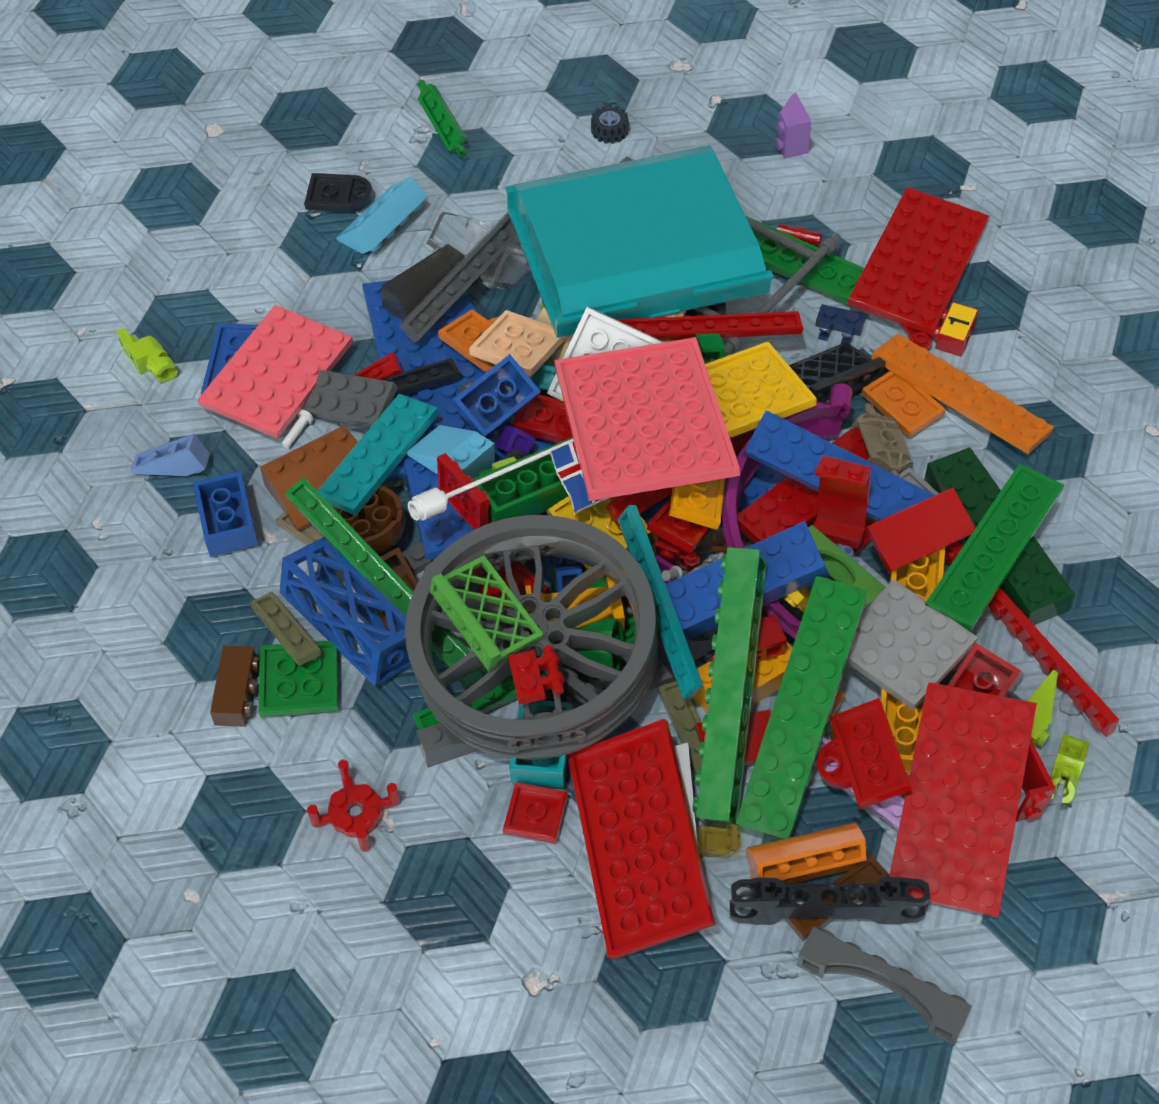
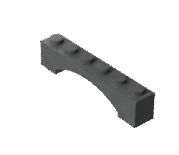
M813 927L798 955L797 966L820 978H823L825 974H846L865 978L892 990L919 1012L929 1026L928 1033L953 1046L972 1008V1005L968 1004L964 998L954 994L950 995L940 990L936 984L929 981L924 982L914 977L910 971L904 968H896L888 964L884 958L878 955H870L862 951L858 945L836 938L832 932L826 929Z

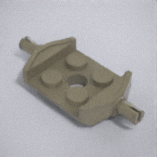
M867 403L864 405L866 413L857 417L852 428H859L870 456L867 461L900 477L899 474L907 468H911L914 463L899 424L894 417L881 416L876 413L874 405Z

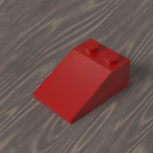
M975 643L948 686L1009 698L1024 674L1020 669Z

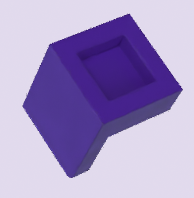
M504 425L495 447L521 459L528 455L535 438L515 427Z

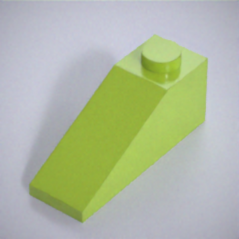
M1055 670L1048 675L1027 700L1037 703L1031 740L1035 748L1038 745L1043 747L1051 735L1048 733V729L1052 719L1058 672Z

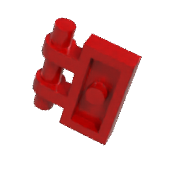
M657 539L655 543L657 555L672 565L679 566L682 570L686 569L687 573L701 565L699 556L694 551L690 554L678 549L676 545L665 539Z
M547 645L543 647L544 655L540 658H536L535 650L508 655L519 705L546 699L544 690L552 689L555 695H560L564 692L563 674L559 672L558 654L554 652L553 646ZM547 669L548 676L541 678L540 671Z

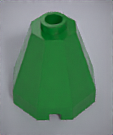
M605 618L575 628L601 633L624 642L622 623L616 618ZM572 648L587 659L618 671L623 662V656L595 649Z

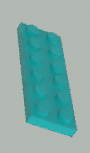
M398 394L317 492L331 506L356 516L405 457L407 451L415 445L439 415L438 408Z

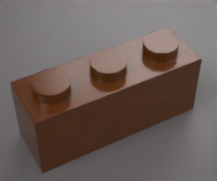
M223 645L210 710L215 726L246 727L247 717L252 715V702L250 699L251 694L256 693V679L254 677L255 672H259L260 657L256 656L254 647Z

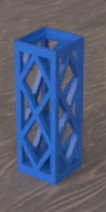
M324 538L282 558L280 594L328 641L332 642L337 647V650L374 686L412 666L405 638L406 616ZM305 560L307 563L308 575L298 566V564L302 563ZM313 562L318 563L317 572L314 571ZM334 569L343 571L346 590L344 589ZM364 589H365L373 598L368 597L367 594L365 593ZM311 595L321 613L313 611ZM333 599L338 600L340 606ZM358 604L363 605L367 613ZM347 607L349 608L350 616L348 615ZM375 609L385 611L388 631ZM330 610H331L336 616H338L339 618L333 617V615H332V613L330 612ZM358 617H359L364 623L358 622ZM323 623L328 624L332 632ZM352 634L364 654L354 651Z

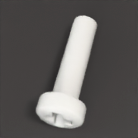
M299 411V419L281 443L286 449L291 447L305 425L313 422L314 417L308 411Z

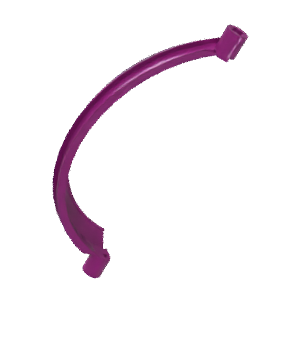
M842 383L835 384L831 387L829 405L817 402L816 406L783 419L823 439L837 438L842 421L850 412L852 388ZM751 438L737 456L740 476L727 478L725 484L722 519L727 548H744L737 523L738 509L747 483L762 465V463L743 454ZM777 600L762 606V609L768 616L776 615L781 628L796 639L801 624L799 620L789 613Z

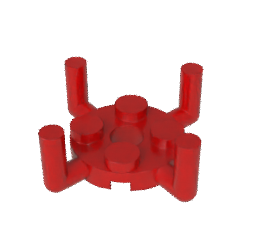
M342 759L338 762V768L344 788L331 795L328 813L320 815L316 805H310L307 808V813L313 827L331 824L337 832L346 834L347 837L357 838L360 850L365 852L370 849L368 834L376 828L379 820L381 821L383 809L399 804V792L395 783H389L387 785L388 797L380 798L368 784L354 785L349 763L347 760ZM359 806L363 809L357 816L348 814L352 807Z

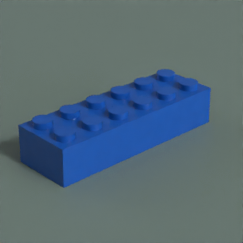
M805 521L744 548L760 550L767 560L762 606L813 584L816 575L824 578L830 576ZM722 559L665 584L684 636L689 639L718 626L715 623V613L717 607H721L722 597L718 596L719 582L724 581L725 573L721 569Z

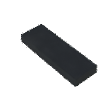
M452 358L386 377V381L394 382L398 386L394 396L396 398L398 394L406 396L461 379V373Z

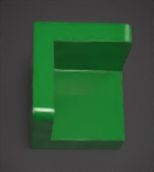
M719 333L696 334L703 359L718 360L725 356L726 347Z

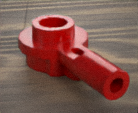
M899 324L908 334L911 342L927 350L931 347L932 338L927 333L917 332L916 329Z

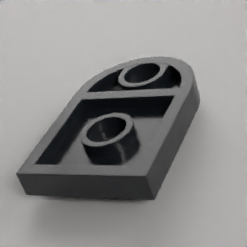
M312 173L304 202L305 210L342 212L361 210L372 201V186L366 178L358 175ZM361 192L366 193V194H364V195H357L358 193H361Z

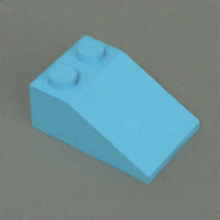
M439 425L408 450L407 455L437 474V457L446 453L459 464L460 469L466 476L469 475L473 479L477 477L478 472L490 468L494 463L495 443L476 431Z

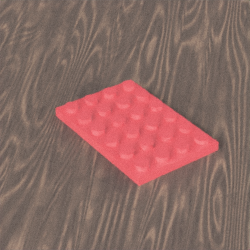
M274 305L198 398L199 405L278 439L305 405L317 383L320 370L331 371L352 345V336Z

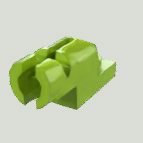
M125 328L116 331L120 346L140 375L150 372L159 382H168L177 376L176 365L154 337L146 336L136 340L133 334L129 335Z
M1066 734L1062 736L1050 775L1056 792L1059 784L1064 785L1062 803H1069L1073 800L1089 747V742Z

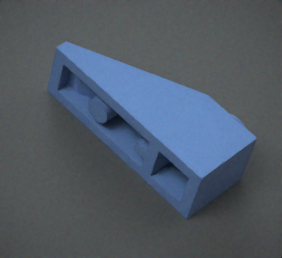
M191 434L136 454L131 472L133 474L188 476L200 473L207 467L210 452L195 434Z

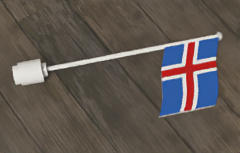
M570 439L447 494L438 488L425 491L414 496L408 502V510L414 520L424 521L446 511L448 498L548 454H551L557 476L570 497L574 514L608 498L589 501L574 440Z

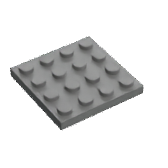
M893 580L863 611L847 663L914 711L925 699L928 682L939 684L974 644L977 643L978 637L951 618L926 606L925 600Z

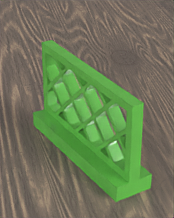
M484 555L445 576L440 573L432 577L431 594L488 671L496 668L498 662L507 658L508 655H512L543 638L542 631ZM482 565L488 573L487 579L472 576V570ZM455 579L467 581L465 590L453 588L450 582ZM469 583L485 585L483 594L468 591ZM488 586L499 588L503 593L502 598L486 595ZM466 597L480 600V609L468 608L465 604ZM484 601L500 605L498 614L482 611ZM502 607L514 608L517 612V617L512 618L501 615ZM480 618L495 620V629L483 628L480 624ZM499 621L514 624L513 634L497 631ZM517 626L527 627L533 634L529 637L516 635ZM495 638L510 640V647L500 651L494 643Z

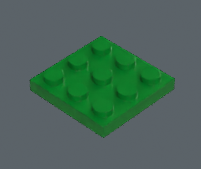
M315 641L321 650V656L298 666L281 644L260 646V717L338 711L337 647L330 641Z

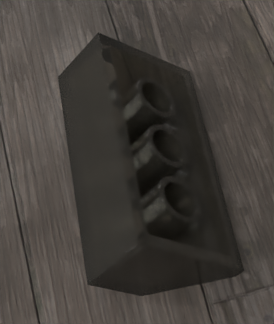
M446 244L381 286L382 306L403 321L463 259L464 254L451 245ZM478 279L458 299L479 286Z

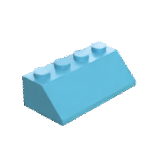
M408 177L390 186L343 230L336 239L362 254L368 251L373 253L382 246L381 241L384 238L388 239L396 233L395 228L398 225L402 226L410 219L408 215L411 212L415 213L422 208V202L427 196L412 177Z

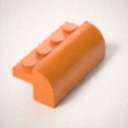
M850 823L747 847L746 859L749 863L750 879L778 878L784 884H793L848 871L860 862L866 861L865 837L856 823Z

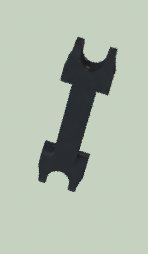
M886 877L880 879L877 883L784 884L778 878L742 879L731 884L729 911L730 919L733 921L755 925H772L781 919H873L878 924L915 923L925 918L924 905L930 901V890L927 882L921 879ZM741 887H747L752 891V894L738 896L736 892ZM911 887H919L922 889L924 896L922 898H913L907 892ZM801 898L807 903L798 904L794 899ZM830 898L835 903L826 904L822 899ZM858 898L863 903L855 904L850 899ZM735 907L751 908L749 914L742 916L736 913ZM918 907L919 912L916 915H909L904 909Z

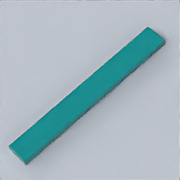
M628 505L617 520L630 554L638 562L649 582L654 599L657 629L682 698L691 699L703 687L667 587L661 577L660 568L637 506Z

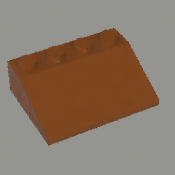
M345 425L260 466L264 486L282 510L286 512L288 518L298 531L312 524L285 497V492L303 477L318 491L358 443Z

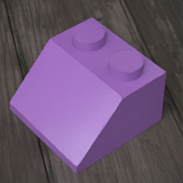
M797 93L792 94L780 111L779 122L776 123L778 138L775 139L776 149L781 151L784 159L806 154L809 150L811 119Z

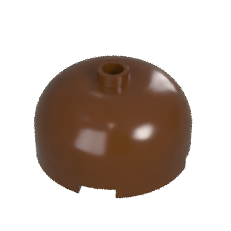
M381 486L380 489L378 488L356 516L333 507L378 555L394 547L404 532L405 514L400 499L396 493L387 487Z

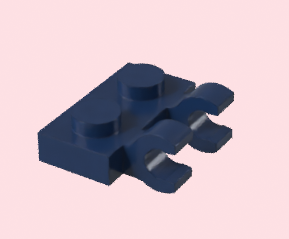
M821 304L815 326L820 327L818 339L827 341L830 330L842 332L841 344L844 342L850 344L853 335L860 336L866 314Z

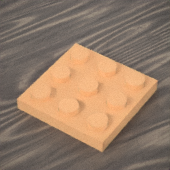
M505 310L469 347L471 356L495 365L510 354L525 373L532 377L566 340V336L556 338L552 326Z

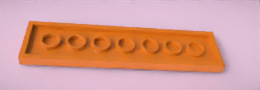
M896 334L873 351L872 360L880 357L886 361L885 368L1026 454H1029L1049 437L1054 429L1044 419L1038 418L1024 407L1018 406L1004 395L998 394L984 383L978 382L965 372L958 370L945 360L928 352L927 349L911 342L905 336Z

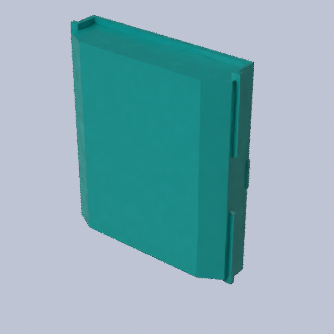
M711 145L505 186L507 211L556 338L574 335L587 306L615 320L657 318L685 310L770 292L771 280L774 279L772 271H766L760 245Z

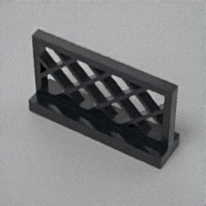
M844 342L789 366L796 374L801 375L799 378L805 385H811L809 390L817 398V402L829 404L831 387L840 383L849 385L852 388V393L862 390L883 376L886 361L880 357L872 360L848 342ZM846 351V352H848L850 355L839 354V353H842V352ZM824 359H829V360H835V362L822 361V360H824ZM838 361L852 362V363H851V364H845V363H838ZM807 366L818 367V369H811V368H805V367H807ZM821 368L834 369V371L821 370ZM803 375L816 376L817 379L803 377Z

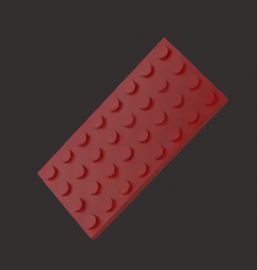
M907 187L852 290L847 305L933 336L937 325L941 321L943 312L947 308L986 227L989 215Z
M928 682L909 775L912 790L906 792L889 877L921 879L927 882L930 890V901L928 903L995 918L999 917L1037 703ZM919 887L908 889V895L913 896V898H922L924 896L922 889Z
M661 719L567 754L608 958L614 960L715 926L668 721Z

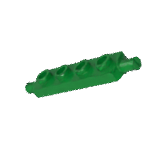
M419 80V83L416 84L420 89L418 101L449 152L453 154L457 152L460 158L465 157L467 151L464 149L463 143L467 139L466 135L437 87L432 84L426 85L424 80Z

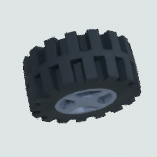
M608 105V108L603 106L601 110L598 108L596 113L593 112L591 117V133L599 142L604 141L605 144H608V142L615 144V141L621 142V138L625 139L626 135H628L629 119L625 110H619L617 106L612 108V105Z

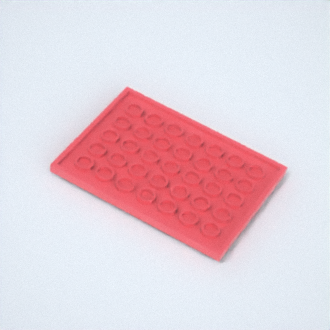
M696 337L554 360L589 501L740 476V467Z

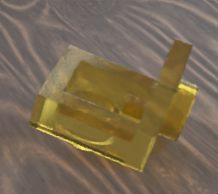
M730 824L727 828L699 826L696 829L699 856L728 859L740 847V835L737 834V825Z

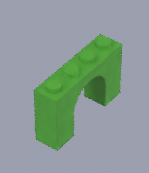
M811 525L808 528L830 576L838 582L868 590L865 610L886 587Z

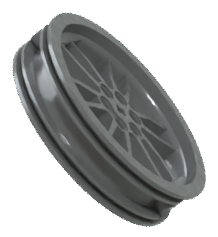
M550 515L517 516L492 522L462 536L441 552L426 569L412 594L406 616L405 638L407 652L420 692L428 708L435 718L455 737L478 750L496 756L527 760L553 758L576 752L598 742L617 729L634 712L645 696L656 669L658 632L655 605L649 582L642 568L630 552L614 538L591 525L569 518ZM483 555L493 567L505 563L509 589L526 612L534 611L529 616L543 633L542 639L514 654L535 650L536 656L543 657V647L551 645L554 652L558 654L560 662L587 676L612 682V684L589 702L569 711H562L561 696L553 694L556 710H553L554 713L543 712L533 716L530 710V703L523 704L524 718L518 719L495 717L469 707V705L491 692L512 672L509 658L507 657L498 662L496 668L490 670L458 697H454L448 691L447 686L472 670L484 665L475 652L472 651L438 675L432 656V634L435 625L457 633L460 632L447 614L441 613L442 607L431 594L432 577L440 573L445 576ZM541 557L565 558L592 567L573 579L550 602L543 601L544 575ZM533 558L536 566L533 594L521 596L513 578L511 564H513V561L524 562ZM481 565L472 570L471 575L477 576L486 570ZM603 576H608L616 583V585L594 599L567 610L581 593ZM455 579L450 584L453 588L460 589L467 581ZM625 595L635 620L634 645L601 633L572 628L596 617ZM466 597L465 604L467 607L479 610L481 601ZM484 601L482 611L498 614L500 605ZM502 607L501 615L516 618L517 612L512 607ZM553 618H557V619H558V620H556V621H549V620H551V619H553ZM480 621V624L483 628L494 630L496 621ZM499 621L497 631L513 634L515 625ZM513 625L511 628H505L506 626ZM517 626L516 635L529 637L533 634L529 628ZM495 638L494 643L500 651L510 647V640ZM555 641H562L559 644H552ZM572 648L602 650L630 659L624 669L618 671L589 660ZM541 670L540 675L545 674V676L547 677L548 670Z

